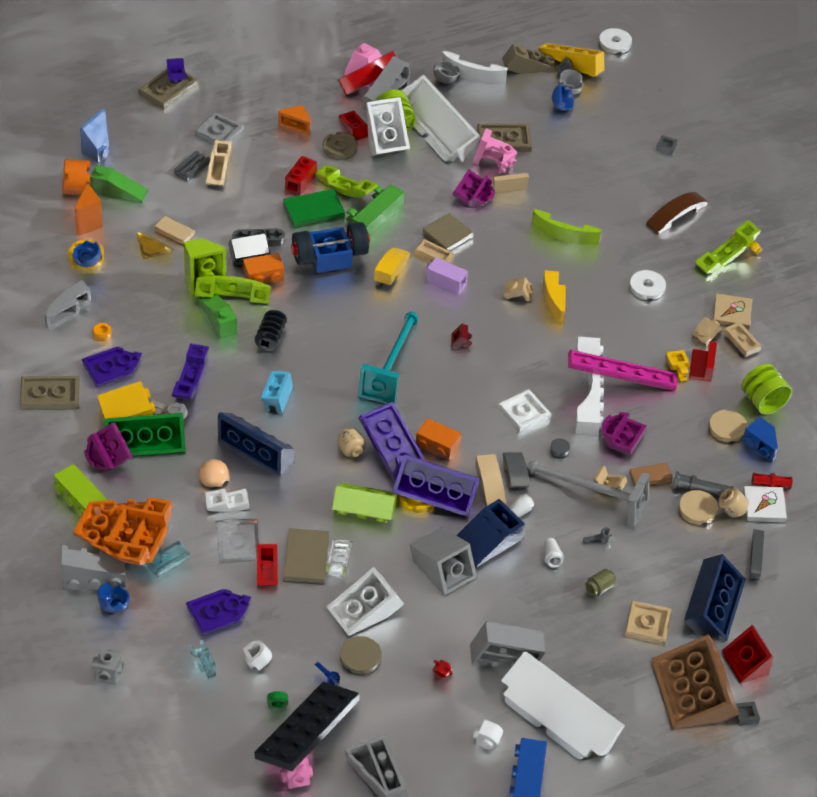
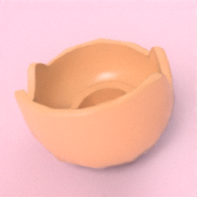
M208 460L199 469V480L204 486L210 488L215 486L222 487L223 483L230 479L228 467L221 460Z

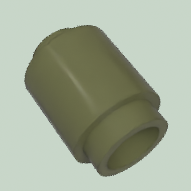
M603 569L588 578V581L585 582L586 590L591 596H599L615 587L616 576L612 571Z

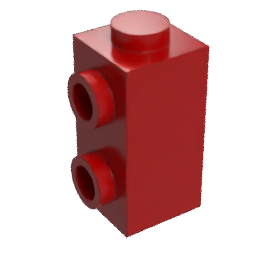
M301 156L285 176V190L301 195L315 177L317 161Z

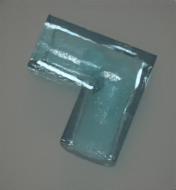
M177 541L163 550L159 548L153 562L146 563L145 565L158 578L190 559V553Z

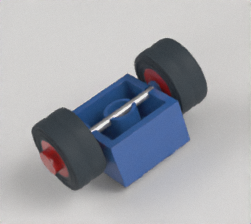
M363 222L348 224L347 235L344 227L314 232H295L292 234L291 251L298 265L313 263L316 273L352 268L353 256L368 254L370 237Z

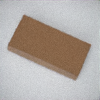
M667 463L631 468L629 471L634 487L642 472L650 474L649 485L668 483L673 480Z

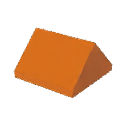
M86 184L74 208L76 235H82L103 227L101 200L92 187Z

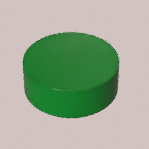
M281 691L269 693L267 695V705L272 708L285 707L288 705V694Z

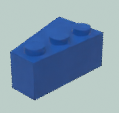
M521 738L520 744H516L514 757H518L517 765H513L511 778L515 779L514 787L510 786L509 797H540L547 741Z

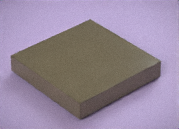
M451 213L423 228V234L448 251L472 238L474 233Z

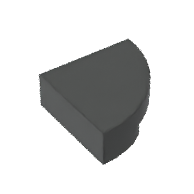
M565 57L556 69L559 74L567 69L573 70V65L569 58Z

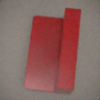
M710 341L708 351L692 350L690 379L711 382L717 342Z

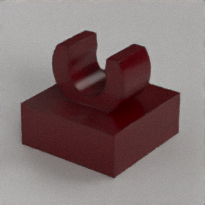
M461 323L451 333L452 348L458 350L461 346L469 348L472 345V342L469 341L472 338V334L468 332L467 325Z

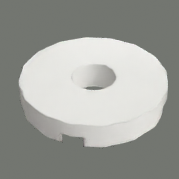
M611 28L606 29L600 34L599 43L600 47L608 53L617 54V52H621L622 54L631 48L632 37L624 30Z
M642 270L634 273L630 278L631 292L642 300H648V298L656 300L665 293L666 281L657 272Z

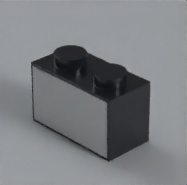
M266 233L232 238L228 243L233 265L243 266V259L270 255Z

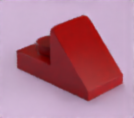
M257 544V585H278L277 544Z

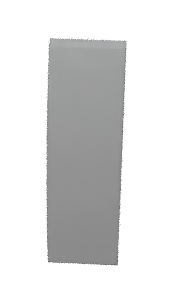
M83 280L62 292L50 305L45 313L47 329L80 314L79 307L91 302L90 288Z

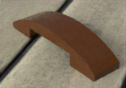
M697 192L685 193L660 208L646 222V225L659 235L669 229L674 220L692 209L695 212L708 205V201Z

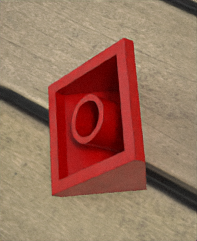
M754 625L748 627L721 650L741 683L769 675L774 657Z

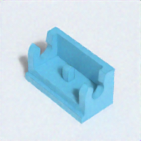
M271 371L261 395V401H263L268 412L271 406H274L277 414H283L294 387L290 372Z

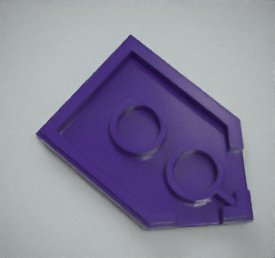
M114 347L83 358L82 363L95 386H100L133 374L142 353L135 351L132 353L124 351V348Z
M221 589L186 602V606L201 635L241 621L251 597L244 594L243 596L237 595L230 590Z

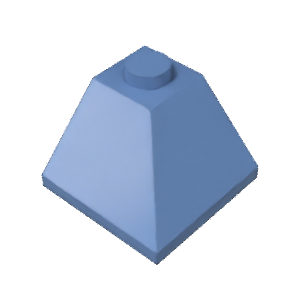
M101 109L80 127L81 152L96 162L101 161L109 154V140L104 109Z

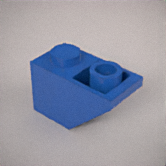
M759 417L745 428L742 441L760 453L764 458L773 462L778 450L775 427Z

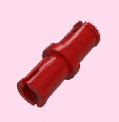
M753 473L751 483L752 485L791 489L793 479L792 477L776 476L775 473H770V475Z

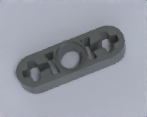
M278 228L239 229L233 232L232 238L266 233V236L269 237L267 238L269 247L281 246L285 242V233Z
M753 530L749 568L750 579L760 580L764 543L763 530Z

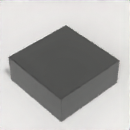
M661 135L656 151L673 155L678 140Z
M754 701L736 704L739 715L735 716L738 726L759 723L760 716Z

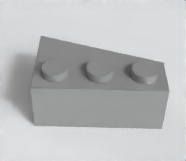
M393 56L368 92L365 93L363 97L364 109L367 110V102L375 101L381 93L393 89L402 91L409 85L411 64Z
M67 545L61 546L63 589H98L105 583H109L111 587L120 585L121 588H126L125 562H121L102 551H99V554L87 552L85 548H80V551L68 549Z
M486 621L470 643L472 665H478V661H491V665H498V661H511V664H515L524 652H528L540 661L546 653L544 633L534 629Z
M385 735L344 749L347 763L378 797H409L407 787Z

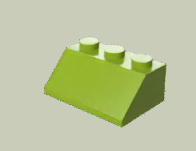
M203 238L184 242V276L191 296H195L196 280L198 277L226 276V248Z
M341 482L335 488L332 510H337L336 513L340 515L354 513L357 518L368 519V516L376 517V521L387 523L388 520L393 519L399 494Z

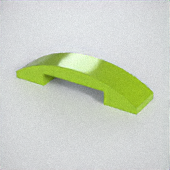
M325 165L315 172V176L326 186L350 197L366 196L378 187L377 183L367 179L358 182L340 175L338 168L330 165Z
M537 209L533 210L531 224L550 237L579 245H597L600 243L602 229L586 224L582 229L550 219V213Z
M747 220L735 230L734 236L712 253L707 251L695 261V264L706 274L717 271L738 257L756 239L761 230L751 221Z
M203 276L198 277L196 280L195 296L213 298V294L250 298V302L268 304L271 286L241 277Z

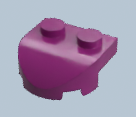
M468 169L452 195L467 206L480 207L487 204L494 197L495 190L492 189V181L489 177L485 176L482 179Z
M620 412L619 415L612 417L608 415L602 423L604 442L609 448L631 456L645 434L647 425L629 419V413Z
M111 423L99 432L91 434L87 439L88 443L84 454L87 462L93 468L102 471L115 469L133 458L115 423Z

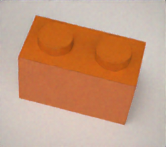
M279 253L243 259V273L246 279L264 284L284 281V266Z
M427 418L416 433V444L420 449L450 461L461 445L462 433Z

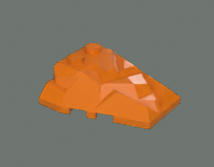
M146 498L147 502H135L134 499H127V503L116 504L115 500L92 501L88 503L73 530V534L121 562L136 565L152 563L168 533L169 527L167 522L171 516L172 501L158 498Z

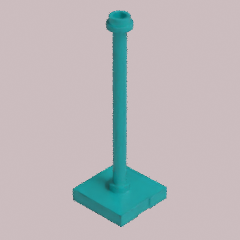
M411 311L405 315V324L383 369L367 364L362 365L358 397L381 402L382 404L391 402L396 404L400 374L390 370L412 325H416L418 322V315L415 312Z

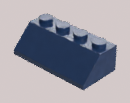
M220 412L218 414V440L279 476L295 462V449L289 444L283 443L275 436L269 435L259 427L248 423L242 417H238L233 413Z
M723 554L703 559L684 622L696 634L702 636L709 634L712 639L725 642L728 640L746 579Z

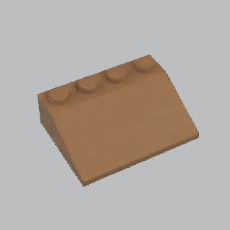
M709 634L651 658L674 729L720 723L739 715L717 645Z

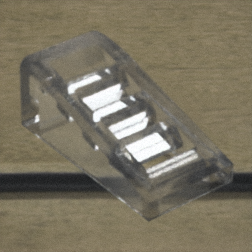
M333 539L326 562L327 576L346 577L353 541Z

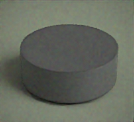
M558 438L551 442L550 452L552 455L562 458L569 454L570 444L567 440Z

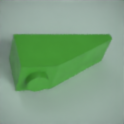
M96 165L90 175V186L97 194L142 203L148 192L147 188L113 168Z
M213 294V298H199V302L219 339L237 334V318L230 305L217 294Z

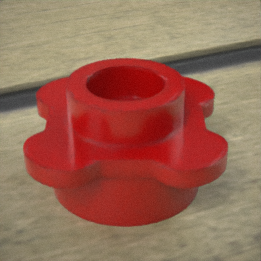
M444 660L433 661L435 665L432 671L438 676L447 678L448 675L453 674L451 665Z

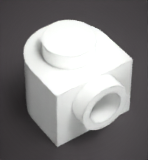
M260 640L252 641L242 649L247 656L244 660L252 669L256 667L258 670H261L272 658L271 650Z
M484 719L482 726H477L473 738L477 739L476 744L486 750L495 749L502 737L503 729L499 725Z

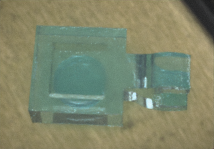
M203 640L200 641V649H195L193 644H190L191 655L200 658L198 666L201 672L205 671L208 679L216 676V663L209 649L206 648L205 642Z

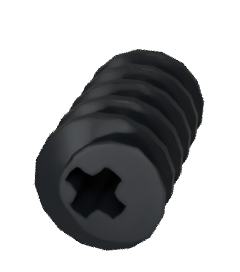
M269 310L264 314L254 340L260 349L267 352H272L276 349L287 323V317L283 312Z

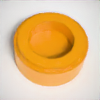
M99 323L93 327V337L96 340L106 341L111 338L112 329L110 325Z

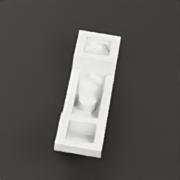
M443 51L442 61L446 60L453 66H457L460 73L459 77L489 84L506 82L508 69L506 67L491 64L490 68L459 60L460 55Z

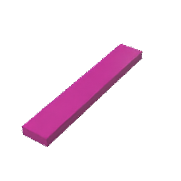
M569 350L568 368L671 391L677 389V375L674 372L575 350Z

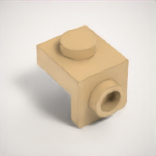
M526 277L512 279L505 282L503 295L506 299L523 295L526 301L529 302L534 292L533 285L528 282Z
M704 317L691 334L707 346L717 333H722V330L719 327L720 323L713 318L709 320L707 317Z
M600 466L593 477L595 483L622 491L627 483L624 475L608 474L605 466Z

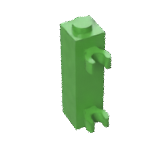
M390 184L383 190L378 185L373 190L375 192L371 196L374 199L359 213L355 209L350 208L346 211L349 215L346 220L349 223L363 222L370 236L404 205L405 192L400 188Z

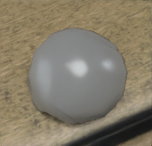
M446 60L437 62L433 68L435 78L443 84L453 83L460 74L458 67L453 66Z
M571 69L564 70L558 80V86L567 85L565 88L570 89L573 95L579 94L584 85L582 83V75Z

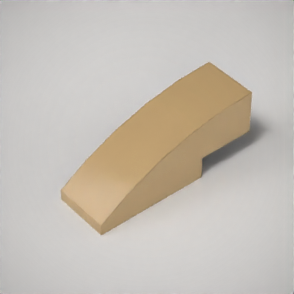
M215 140L213 152H211L206 185L224 187L233 152L232 142Z
M496 454L476 456L475 468L478 478H480L479 488L485 507L498 499L506 504Z

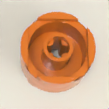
M64 159L63 194L81 196L86 184H90V173H87V171H90V160Z

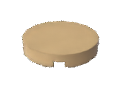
M732 410L717 411L711 416L709 421L710 433L717 440L725 443H730V441L738 442L743 439L747 422L738 412Z
M692 490L685 493L681 497L678 507L683 519L695 525H702V523L706 522L707 524L711 523L716 518L719 509L716 499L708 492L701 490Z

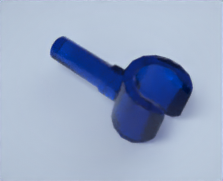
M318 661L315 663V666L327 677V683L335 685L333 680L340 683L338 672H330Z

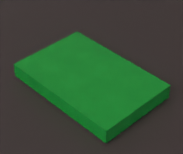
M334 189L283 199V205L294 228L345 217V211Z

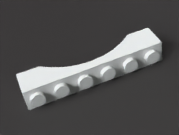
M578 336L576 351L603 357L604 347L600 346V338ZM583 371L590 384V393L584 402L577 407L575 434L598 436L599 429L602 428L604 417L600 416V413L603 414L604 402H600L604 395V388H600V385H603L604 376Z

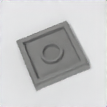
M214 112L195 131V136L213 145L215 140L232 142L243 131V125Z

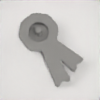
M154 398L151 399L156 409L153 415L183 413V420L188 415L184 404L175 402L174 404L165 405Z

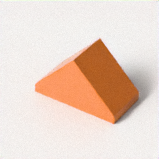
M303 105L279 110L278 125L307 135L311 134V119Z

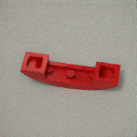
M394 51L338 79L345 95L376 80L391 58L395 56Z

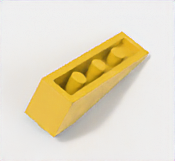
M545 43L538 47V51L551 56L561 63L565 57L569 58L573 69L580 73L588 74V76H598L599 73L604 71V51Z

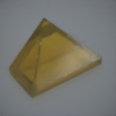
M137 232L136 234L143 259L173 253L175 250L146 233Z

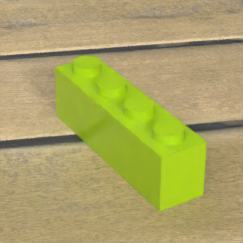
M74 464L54 474L53 487L56 493L61 494L70 507L73 506L80 518L89 502L108 500Z

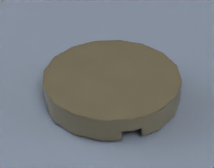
M336 132V134H329L324 138V153L332 159L346 160L353 157L357 152L358 144L355 138L348 133Z
M356 636L348 639L342 645L340 661L345 669L351 670V673L364 675L376 670V667L381 663L382 651L379 644L373 639Z

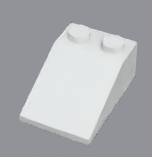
M401 97L367 102L368 137L372 157L409 150L410 145Z
M373 567L326 607L347 635L350 636L390 617L404 603L384 577Z

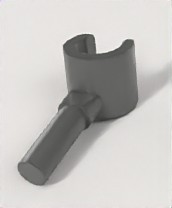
M605 527L601 530L600 534L583 538V542L599 540L602 543H608L612 535H608L610 528Z

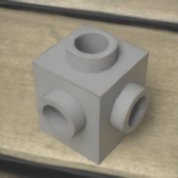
M100 649L98 656L94 657L92 661L95 681L116 685L119 674H122L124 662H121V653L114 650Z

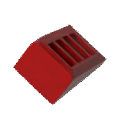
M354 110L339 115L343 126L355 138V141L368 137V125Z

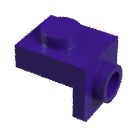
M167 59V76L169 81L172 80V82L178 83L186 80L184 59Z

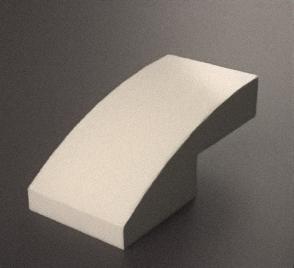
M224 488L205 493L208 511L232 512L250 509L246 489L226 493Z

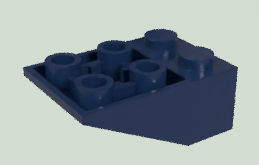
M498 499L483 508L456 536L470 543L474 565L478 567L522 540L525 523L504 502Z

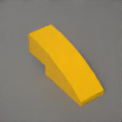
M395 247L388 250L374 270V280L391 285L394 279L398 278L410 256V252Z
M544 270L543 293L546 304L557 322L563 324L566 285H559V271Z

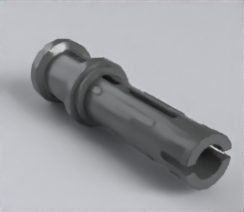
M676 471L673 488L675 489L679 487L689 491L701 490L715 495H721L726 489L734 488V486L697 479L696 475H683L679 471Z

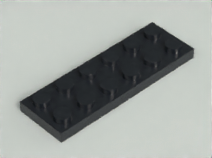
M323 681L254 752L255 759L293 771L360 700V693Z

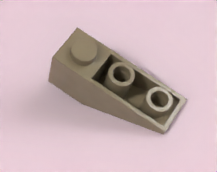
M512 44L502 57L504 67L518 74L556 71L557 69L555 61L551 56H546Z

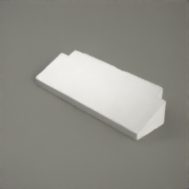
M424 75L402 90L406 93L416 116V123L413 128L420 135H428L426 142L443 161L447 162L450 160L453 162L458 157L462 162L481 140L480 135Z
M524 652L501 680L508 686V689L503 694L506 696L505 703L534 726L541 727L544 725L547 728L546 734L577 759L590 756L592 751L599 756L608 754L625 725L528 652Z

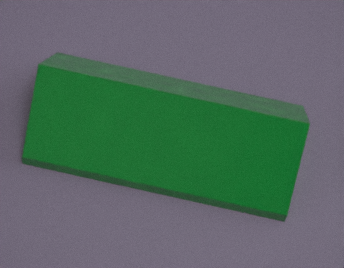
M183 413L104 418L105 427L111 423L117 425L133 456L186 452Z

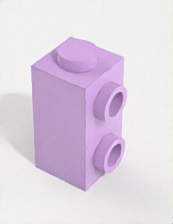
M435 258L426 267V281L459 295L467 284V270L439 258Z

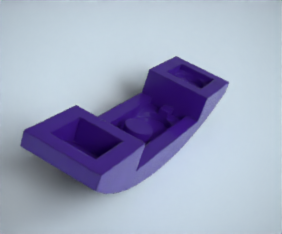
M190 343L186 354V362L179 381H176L172 397L188 400L194 397L204 371L209 346Z

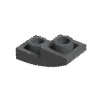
M503 453L504 472H507L509 489L529 488L528 470L523 453Z

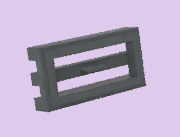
M196 150L174 168V174L189 181L210 163V157L207 156L205 158L203 153L199 154V151Z

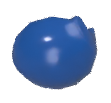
M567 85L556 86L552 93L553 105L559 111L573 109V93L570 89L565 88Z
M86 240L84 243L78 244L73 250L74 261L77 265L84 268L95 266L101 257V250L96 241L91 243Z
M105 583L97 591L99 605L106 612H121L129 605V593L121 588L120 585L111 587L109 583Z

